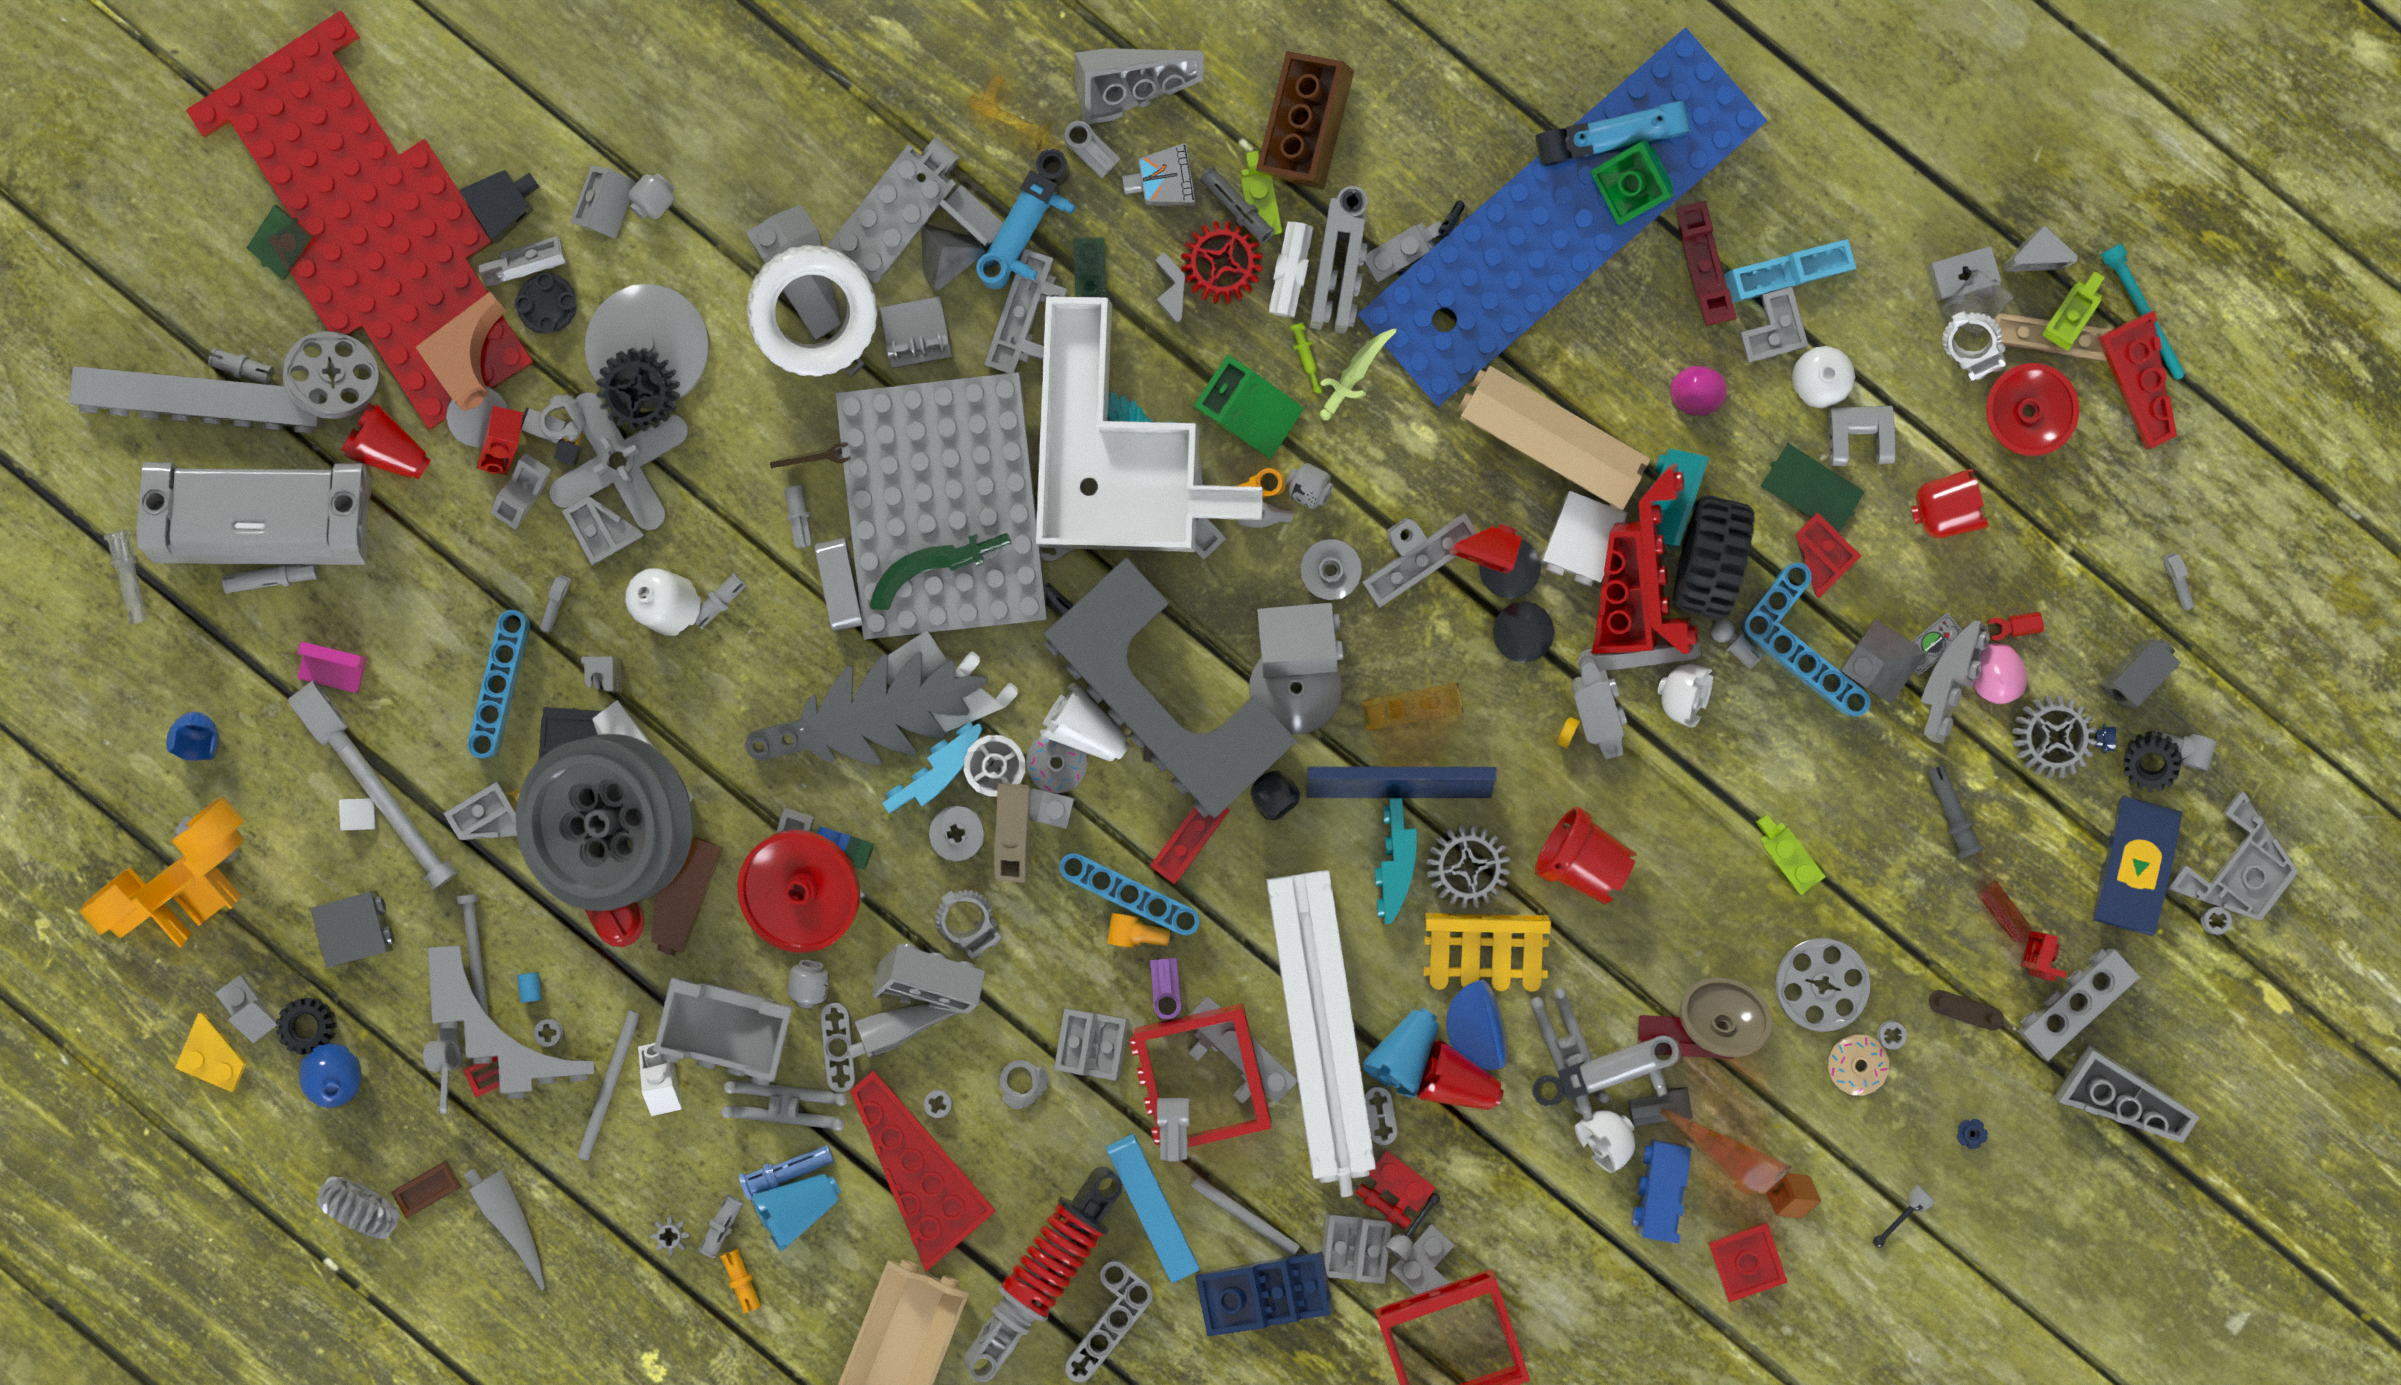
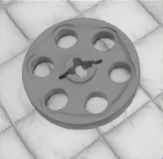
M318 332L303 337L289 350L283 368V383L291 400L304 411L328 419L349 417L363 410L373 399L379 378L376 360L369 349L357 339L338 332ZM339 346H345L352 351V354L348 357H341L335 352V349ZM307 347H315L321 352V355L311 358L303 350ZM329 362L331 366L330 370L332 371L333 376H335L333 382V389L331 388V379H329V375L326 374V372L328 371ZM357 369H365L370 373L371 377L366 380H360L355 377L353 372ZM301 370L307 374L308 378L305 381H296L291 377V373ZM351 392L357 396L358 401L352 404L346 403L341 399V395ZM314 393H320L325 396L327 401L323 404H314L309 399V396Z
M1815 938L1796 945L1785 955L1777 970L1775 989L1780 1006L1790 1019L1807 1029L1827 1032L1847 1026L1861 1014L1868 1001L1870 978L1864 961L1851 947L1837 940ZM1830 946L1836 947L1840 953L1838 961L1833 964L1826 963L1823 958L1824 950ZM1801 953L1806 954L1810 960L1809 967L1804 971H1798L1793 966L1794 957ZM1850 969H1857L1861 974V980L1856 986H1848L1844 980L1845 973ZM1823 976H1826V982L1831 984V986L1840 988V990L1824 989L1822 993H1818L1819 987L1807 982L1806 979L1816 981L1822 980ZM1790 983L1798 984L1801 989L1800 997L1794 1001L1788 1000L1784 995L1785 987ZM1843 998L1849 999L1852 1003V1011L1847 1016H1840L1835 1008L1836 1003ZM1810 1006H1818L1822 1010V1018L1817 1023H1810L1806 1019L1805 1014Z

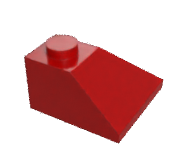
M1499 524L1498 528L1491 527L1456 542L1450 548L1449 554L1508 574L1514 568L1522 537L1515 535L1516 529Z

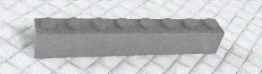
M73 366L69 403L79 406V412L98 414V408L110 409V415L128 417L129 411L141 412L140 417L147 419H159L160 414L171 415V420L178 422H190L191 417L202 418L203 424L221 425V420L233 421L234 427L252 428V423L264 424L263 429L282 431L283 426L295 427L294 432L313 434L314 429L323 430L324 418L312 415L297 406L287 394L284 386ZM314 393L309 396V399L314 404L326 402L325 396L320 393Z

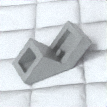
M1163 252L1155 259V264L1173 283V286L1157 299V304L1178 326L1182 323L1185 275L1172 259Z
M525 453L519 459L511 480L498 493L490 514L516 530L541 494L551 469Z

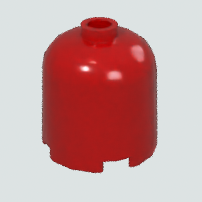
M1973 469L1923 484L1917 490L1915 496L1916 506L1911 507L1915 525L1921 523L1925 533L1933 538H1945L1988 528L1987 518H1983L1981 507L1984 506L1977 478L1973 476Z

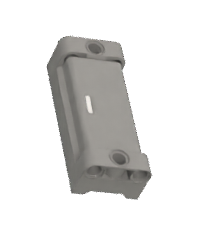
M144 462L141 474L137 544L139 549L145 553L152 563L366 565L368 508L372 479L366 470L365 464H335L333 470L178 469L173 462Z

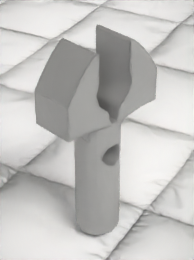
M2175 552L2164 556L2163 564L2166 574L2173 579L2182 608L2184 610L2193 608L2194 602L2185 578L2188 572L2183 560Z
M560 574L559 577L555 578L548 594L550 599L540 625V629L543 632L552 631L559 607L570 588L571 579Z

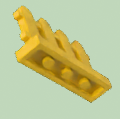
M1424 913L1425 930L1431 931V936H1424V944L1430 945V967L1424 966L1423 975L1429 976L1430 984L1434 989H1444L1448 985L1449 976H1460L1463 988L1472 982L1478 981L1480 977H1491L1492 986L1498 991L1508 989L1510 978H1522L1524 988L1529 992H1534L1540 988L1541 978H1548V970L1542 969L1543 947H1549V939L1543 938V934H1550L1551 921L1548 915ZM1450 932H1462V936H1450ZM1481 932H1493V937H1481ZM1512 933H1524L1523 938L1512 937ZM1450 945H1461V967H1449ZM1481 946H1492V968H1480ZM1512 946L1523 947L1522 969L1511 968Z

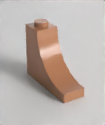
M491 292L487 293L415 347L454 403L464 412L478 407L484 398L490 394L481 374V350L489 330L507 311Z

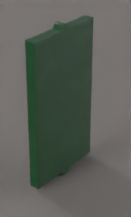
M1787 443L1777 461L1771 463L1772 468L1761 484L1762 488L1809 518L1818 512L1838 533L1847 519L1855 514L1853 510L1865 493L1862 489Z

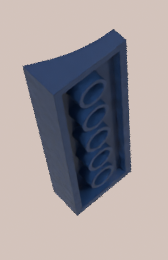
M1306 767V798H1492L1493 786L1496 780V767Z

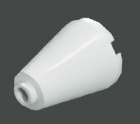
M1073 682L1067 687L1071 691L1068 696L1065 697L1061 694L1051 707L1043 722L1047 729L1040 730V734L1047 739L1110 762L1115 758L1121 759L1129 747V744L1126 743L1127 735L1080 686Z

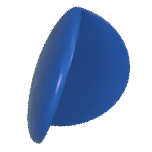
M1485 980L1472 982L1456 994L1449 1006L1446 1027L1450 1043L1455 1050L1482 1069H1503L1507 1062V1037L1498 1001L1490 985Z

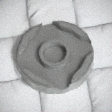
M486 386L490 394L474 409L464 412L454 403L452 398L448 403L446 419L449 430L457 440L466 445L481 447L492 405L507 409V404L500 393L489 386Z

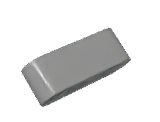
M846 538L815 544V552L832 631L863 626L859 597Z

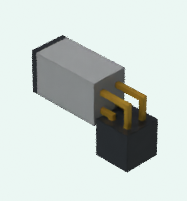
M526 407L522 418L521 431L559 444L554 459L576 467L582 451L579 444L583 434H580L575 444L569 443L570 441L566 438L552 440L546 437L540 430L539 417L541 412ZM549 415L546 417L545 422L548 430L554 432L562 430L568 424Z

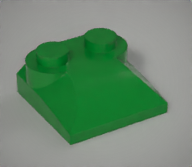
M1646 140L1639 142L1590 171L1618 226L1675 196L1673 184L1656 151Z

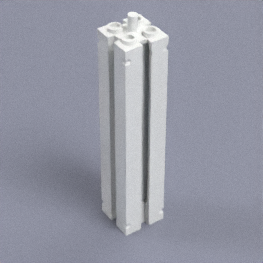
M1328 870L1266 879L1311 1172L1314 1179L1319 1178L1320 1183L1339 1180L1341 1197L1352 1196L1351 1178L1369 1176V1170L1376 1169L1330 873Z

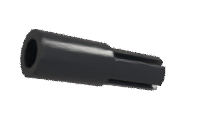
M1457 200L1450 213L1447 214L1438 230L1441 236H1449L1465 208L1463 201Z

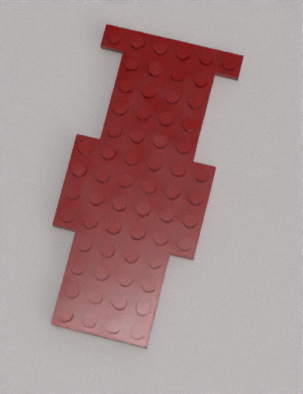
M340 10L186 109V112L203 137L209 136L229 122L232 124L294 220V223L269 238V240L329 332H338L348 336L364 328L428 429L431 430L446 420L447 407L451 397L415 347L489 293L468 259L493 244V242L425 138L401 154L395 149L335 56L337 52L360 38L345 13ZM504 315L489 330L481 350L480 367L485 386H489L492 389L534 363Z

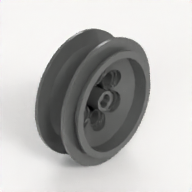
M599 734L560 745L549 751L533 766L519 793L516 807V831L520 850L527 866L548 892L559 900L580 909L606 911L621 908L633 902L651 897L660 892L676 877L685 863L693 837V811L687 788L680 774L660 751L650 744L628 735ZM618 785L622 788V791H623V796H622V797L618 794V791H617V786H618ZM590 789L595 795V801L590 798ZM637 809L641 812V821L636 816ZM581 819L584 820L586 830L582 828ZM628 838H629V839L632 841V843H633V849H632V850L629 848V846H628V844H627ZM600 842L605 847V855L600 850Z

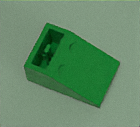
M1228 354L1193 406V410L1270 460L1305 409L1263 377Z

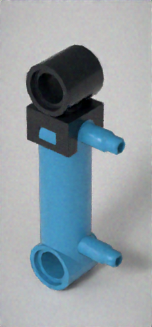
M1677 101L1660 105L1653 109L1588 124L1585 122L1567 126L1566 128L1546 131L1535 135L1541 166L1543 167L1636 145L1644 140L1649 142L1690 133L1691 129L1685 102Z
M1047 149L1038 156L1036 168L1039 174L1032 170L1029 171L1020 187L1021 193L986 254L978 260L976 265L977 274L987 288L995 290L1004 287L1009 282L1011 270L1024 278L1035 280L1038 274L1037 271L1019 261L1018 258L1045 211L1047 209L1050 210L1052 206L1070 214L1075 211L1076 206L1059 195L1060 190L1058 186L1065 183L1070 174L1068 162L1064 154L1059 150ZM1051 162L1061 164L1060 169L1055 173H1047L1045 171L1046 166ZM998 265L1001 267V271L997 276H986V271L990 266Z

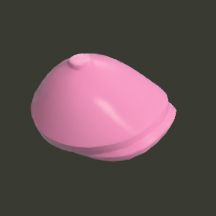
M2004 643L1989 644L1986 650H1982L1980 657L1981 672L1977 680L1974 679V687L1982 698L1991 703H2009L2019 698L2026 689V668L2020 656L2010 645Z

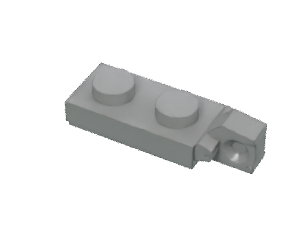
M1440 220L1427 228L1424 227L1423 223L1417 226L1414 225L1367 253L1364 263L1376 283L1379 284L1418 261L1436 245L1433 240L1441 236L1438 232L1442 224Z
M556 236L500 253L498 260L478 266L481 279L485 287L498 285L501 282L514 278H523L528 274L544 269H553L566 262L560 237Z

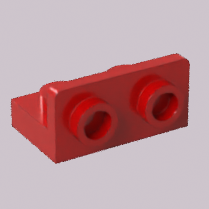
M2035 931L2029 932L2020 965L2030 969L2028 975L2054 982L2056 976L2066 978L2067 972L2050 967L2051 961L2054 962L2059 953L2057 936Z

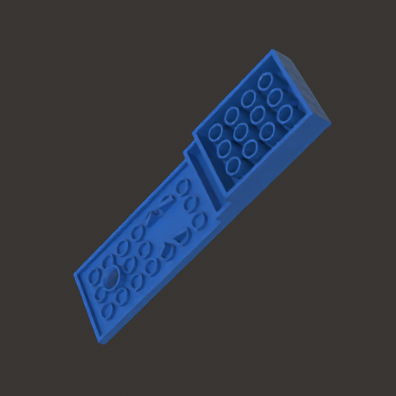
M1686 27L1574 124L1585 122L1588 124L1653 109L1672 102L1684 101L1691 132L1673 138L1648 142L1658 154L1673 184L1675 196L1618 226L1590 171L1632 146L1543 167L1541 166L1539 156H1537L1457 226L1449 236L1447 235L1357 314L1375 336L1393 328L1397 329L1396 333L1384 346L1438 408L1767 122L1762 113ZM1439 309H1450L1456 315L1457 323L1449 332H1440L1433 326V315Z

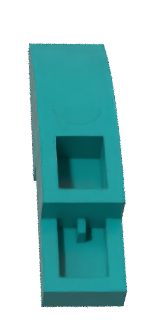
M1402 798L1388 799V805L1383 806L1384 824H1390V836H1385L1386 855H1392V861H1380V868H1375V885L1382 889V899H1377L1378 918L1383 917L1384 924H1392L1407 895L1415 866L1417 828L1404 829Z

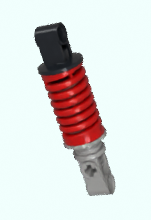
M1104 1166L1095 1168L1073 1200L1062 1196L1059 1198L1053 1216L1047 1218V1223L1052 1226V1229L1044 1225L1040 1228V1233L1045 1238L1040 1235H1036L1033 1238L1034 1244L1039 1248L1029 1245L1026 1251L1032 1258L1022 1255L1019 1259L1025 1268L1021 1265H1015L1013 1273L1007 1276L1003 1283L998 1286L997 1289L1004 1297L999 1302V1305H994L991 1310L993 1313L992 1317L984 1324L978 1337L964 1356V1364L974 1380L978 1382L991 1380L1005 1359L1013 1352L1021 1336H1027L1030 1332L1029 1326H1031L1033 1321L1037 1319L1045 1322L1048 1319L1049 1307H1054L1057 1304L1056 1297L1064 1294L1063 1287L1070 1285V1277L1077 1275V1268L1084 1265V1258L1091 1255V1248H1095L1098 1244L1097 1240L1108 1233L1109 1229L1102 1223V1220L1122 1192V1182L1110 1168ZM1107 1178L1112 1179L1111 1185L1107 1189L1099 1190L1101 1181ZM979 1359H987V1363L983 1368L974 1369V1364Z

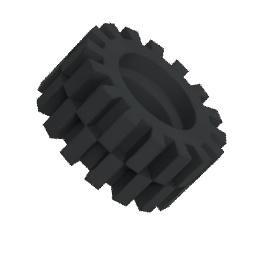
M2152 731L2146 732L2145 737L2139 734L2136 736L2135 741L2131 740L2129 742L2123 760L2125 777L2129 776V782L2132 785L2135 782L2138 784L2137 789L2142 790L2145 786L2148 787L2147 792H2153L2154 788H2158L2159 792L2164 790L2165 785L2170 787L2173 785V780H2177L2182 756L2181 752H2178L2179 746L2177 743L2172 744L2171 737L2167 736L2164 739L2162 738L2163 733L2157 732V736H2152ZM2155 752L2163 757L2165 764L2159 771L2151 772L2142 767L2140 758L2145 753Z
M311 998L298 999L288 1003L286 1008L280 1011L279 1014L281 1016L276 1020V1025L279 1028L276 1030V1034L280 1035V1043L282 1045L285 1044L287 1046L286 1049L290 1052L295 1051L296 1054L300 1055L310 1054L314 1048L330 1044L329 1041L334 1038L336 1034L334 1033V1028H337V1022L333 1020L335 1014L329 1011L330 1007L327 1004L321 1003L322 1000ZM302 1014H309L317 1021V1032L311 1038H303L295 1030V1022Z

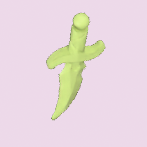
M1393 328L1383 332L1367 342L1351 359L1349 367L1342 371V377L1339 381L1332 378L1321 381L1320 384L1322 386L1332 385L1335 388V391L1324 405L1326 409L1320 411V418L1322 420H1329L1332 416L1331 413H1335L1345 397L1358 399L1366 395V392L1363 390L1356 392L1351 391L1357 381L1364 378L1376 354L1396 333L1397 329Z

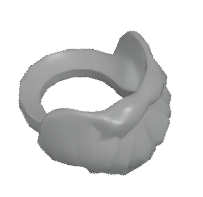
M569 395L553 396L549 400V406L542 411L539 417L540 430L546 437L552 440L567 438L569 441L574 442L580 436L586 422L579 402ZM566 408L573 421L569 422L560 431L548 430L545 424L548 414L554 410Z

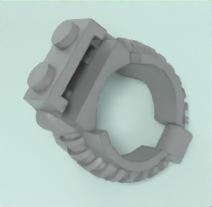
M951 890L941 897L943 902L938 906L939 909L936 910L935 924H937V932L946 941H950L952 944L955 942L957 949H965L971 960L974 957L979 958L984 954V950L988 947L996 946L1002 938L996 929L998 922L992 917L991 903L987 901L986 897H983L982 894H978L979 892L969 890L968 892L963 890V892L953 893ZM958 900L959 902H973L981 908V919L978 925L970 931L957 932L945 923L946 914L949 911L948 907Z

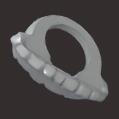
M1024 1060L1009 1063L1000 1075V1086L1003 1091L1002 1101L1012 1109H1021L1034 1103L1035 1099L1042 1096L1043 1091L1047 1089V1084L1049 1083V1078L1046 1076L1047 1072H1044L1043 1067H1035L1030 1062ZM1023 1067L1031 1073L1033 1087L1026 1094L1015 1092L1008 1085V1075L1014 1068Z

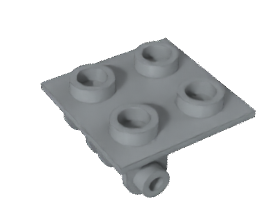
M940 296L880 308L891 368L952 357Z

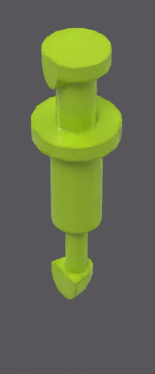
M1304 322L1289 326L1290 330H1294L1298 343L1293 346V349H1298L1305 373L1310 375L1314 393H1323L1315 375L1317 367L1310 349L1313 341H1306L1303 331L1306 330Z

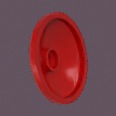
M2026 363L2007 370L1994 382L1986 400V419L1993 436L2006 449L2024 456H2040L2060 448L2072 436L2079 419V400L2072 383L2060 371L2044 364ZM2025 406L2032 409L2033 414L2031 417L2024 415L2023 409Z

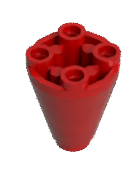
M369 403L357 423L361 427L360 430L357 431L353 428L340 450L345 453V457L407 478L413 476L419 480L431 459L425 456L426 452L378 404L374 406Z

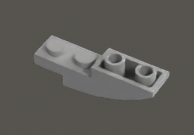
M1974 620L1954 639L1941 656L1925 687L1921 703L1930 710L1924 735L1932 742L1944 744L1945 737L1949 736L1952 731L1953 719L1951 716L1954 706L1957 707L1961 699L1960 685L1972 688L1974 679L1977 680L1981 672L1980 657L1982 650L1987 649L1990 639L1988 628L1981 621Z

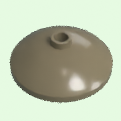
M1716 977L1701 980L1693 984L1686 991L1680 1004V1019L1686 1033L1699 1046L1717 1055L1726 1057L1750 1055L1764 1046L1772 1030V1015L1764 999L1751 987L1733 979Z

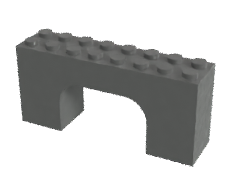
M1126 557L1043 634L1047 639L1043 645L1055 658L1061 654L1068 662L1064 666L1065 669L1077 681L1082 677L1088 683L1089 687L1086 691L1098 704L1103 700L1111 708L1107 714L1119 727L1123 723L1128 726L1132 731L1128 735L1130 739L1140 749L1146 746L1153 753L1149 759L1161 772L1166 768L1174 776L1171 783L1183 795L1189 792L1194 797L1195 801L1192 805L1205 818L1208 815L1216 818L1290 749L1297 740L1255 695L1244 703L1219 728L1209 733L1190 732L1181 727L1134 677L1127 663V650L1132 639L1160 614L1169 603Z

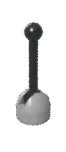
M1917 1184L1908 1195L1909 1207L1881 1236L1874 1237L1873 1245L1877 1248L1883 1247L1887 1237L1913 1211L1924 1212L1936 1201Z
M1432 1193L1428 1198V1203L1406 1234L1394 1235L1389 1240L1385 1248L1392 1255L1402 1261L1407 1260L1413 1249L1411 1236L1433 1205H1437L1440 1202V1196L1437 1193Z

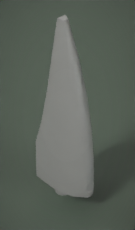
M930 1003L902 1007L855 1021L861 1042L847 1047L851 1059L865 1053L867 1058H871L897 1048L925 1029L955 1016L959 1012L930 1008Z
M475 1168L469 1170L464 1176L471 1185L469 1191L485 1217L517 1251L542 1291L545 1289L534 1239L523 1210L508 1180L504 1177L503 1171L499 1170L482 1180Z

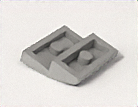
M928 630L888 655L887 683L889 686H891L904 665L917 652L922 653L921 685L934 671L948 662Z
M1064 1009L1054 1070L1120 1081L1130 1019Z
M1326 1213L1321 1252L1323 1253L1327 1277L1385 1284L1389 1253L1385 1246L1390 1240L1392 1224L1386 1220Z

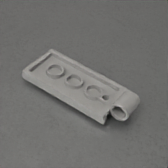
M934 138L928 144L921 156L908 144L828 245L849 257L871 281L878 284L940 207L939 203L942 199L945 200L956 187L957 183L952 179H948L946 175L956 166L960 156L938 138ZM920 174H925V181L920 182L918 180Z

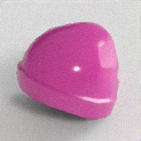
M1691 366L1682 370L1673 378L1670 387L1671 399L1677 408L1687 414L1706 415L1717 411L1723 405L1727 395V385L1723 376L1714 369L1705 366Z

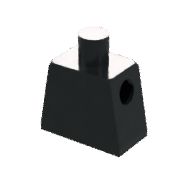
M504 170L466 186L459 191L490 238L495 243H499L533 211L525 197L539 189L540 186L530 172L514 181L512 176Z

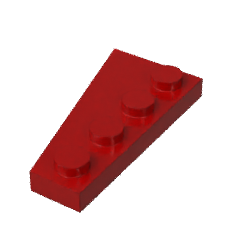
M2149 311L2097 337L2145 449H2152L2177 436L2171 399L2167 396L2166 370L2162 368L2159 350L2162 348L2160 337H2157L2155 322L2157 319L2155 311Z

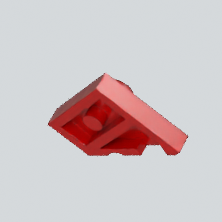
M1818 512L1795 533L1804 563L1811 571V584L1818 598L1861 557Z

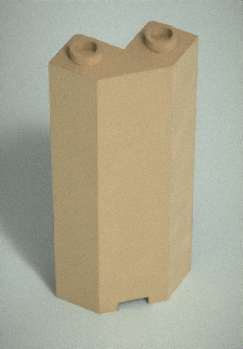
M1489 366L1486 372L1483 370L1478 372L1471 386L1476 388L1472 395L1466 393L1458 407L1462 411L1459 419L1463 421L1468 420L1610 503L1609 507L1621 512L1625 508L1650 458L1494 367Z
M902 1259L901 1263L888 1260L838 1385H933L969 1292L958 1287L960 1284L958 1280L945 1275L941 1279L918 1269L919 1265L911 1261Z

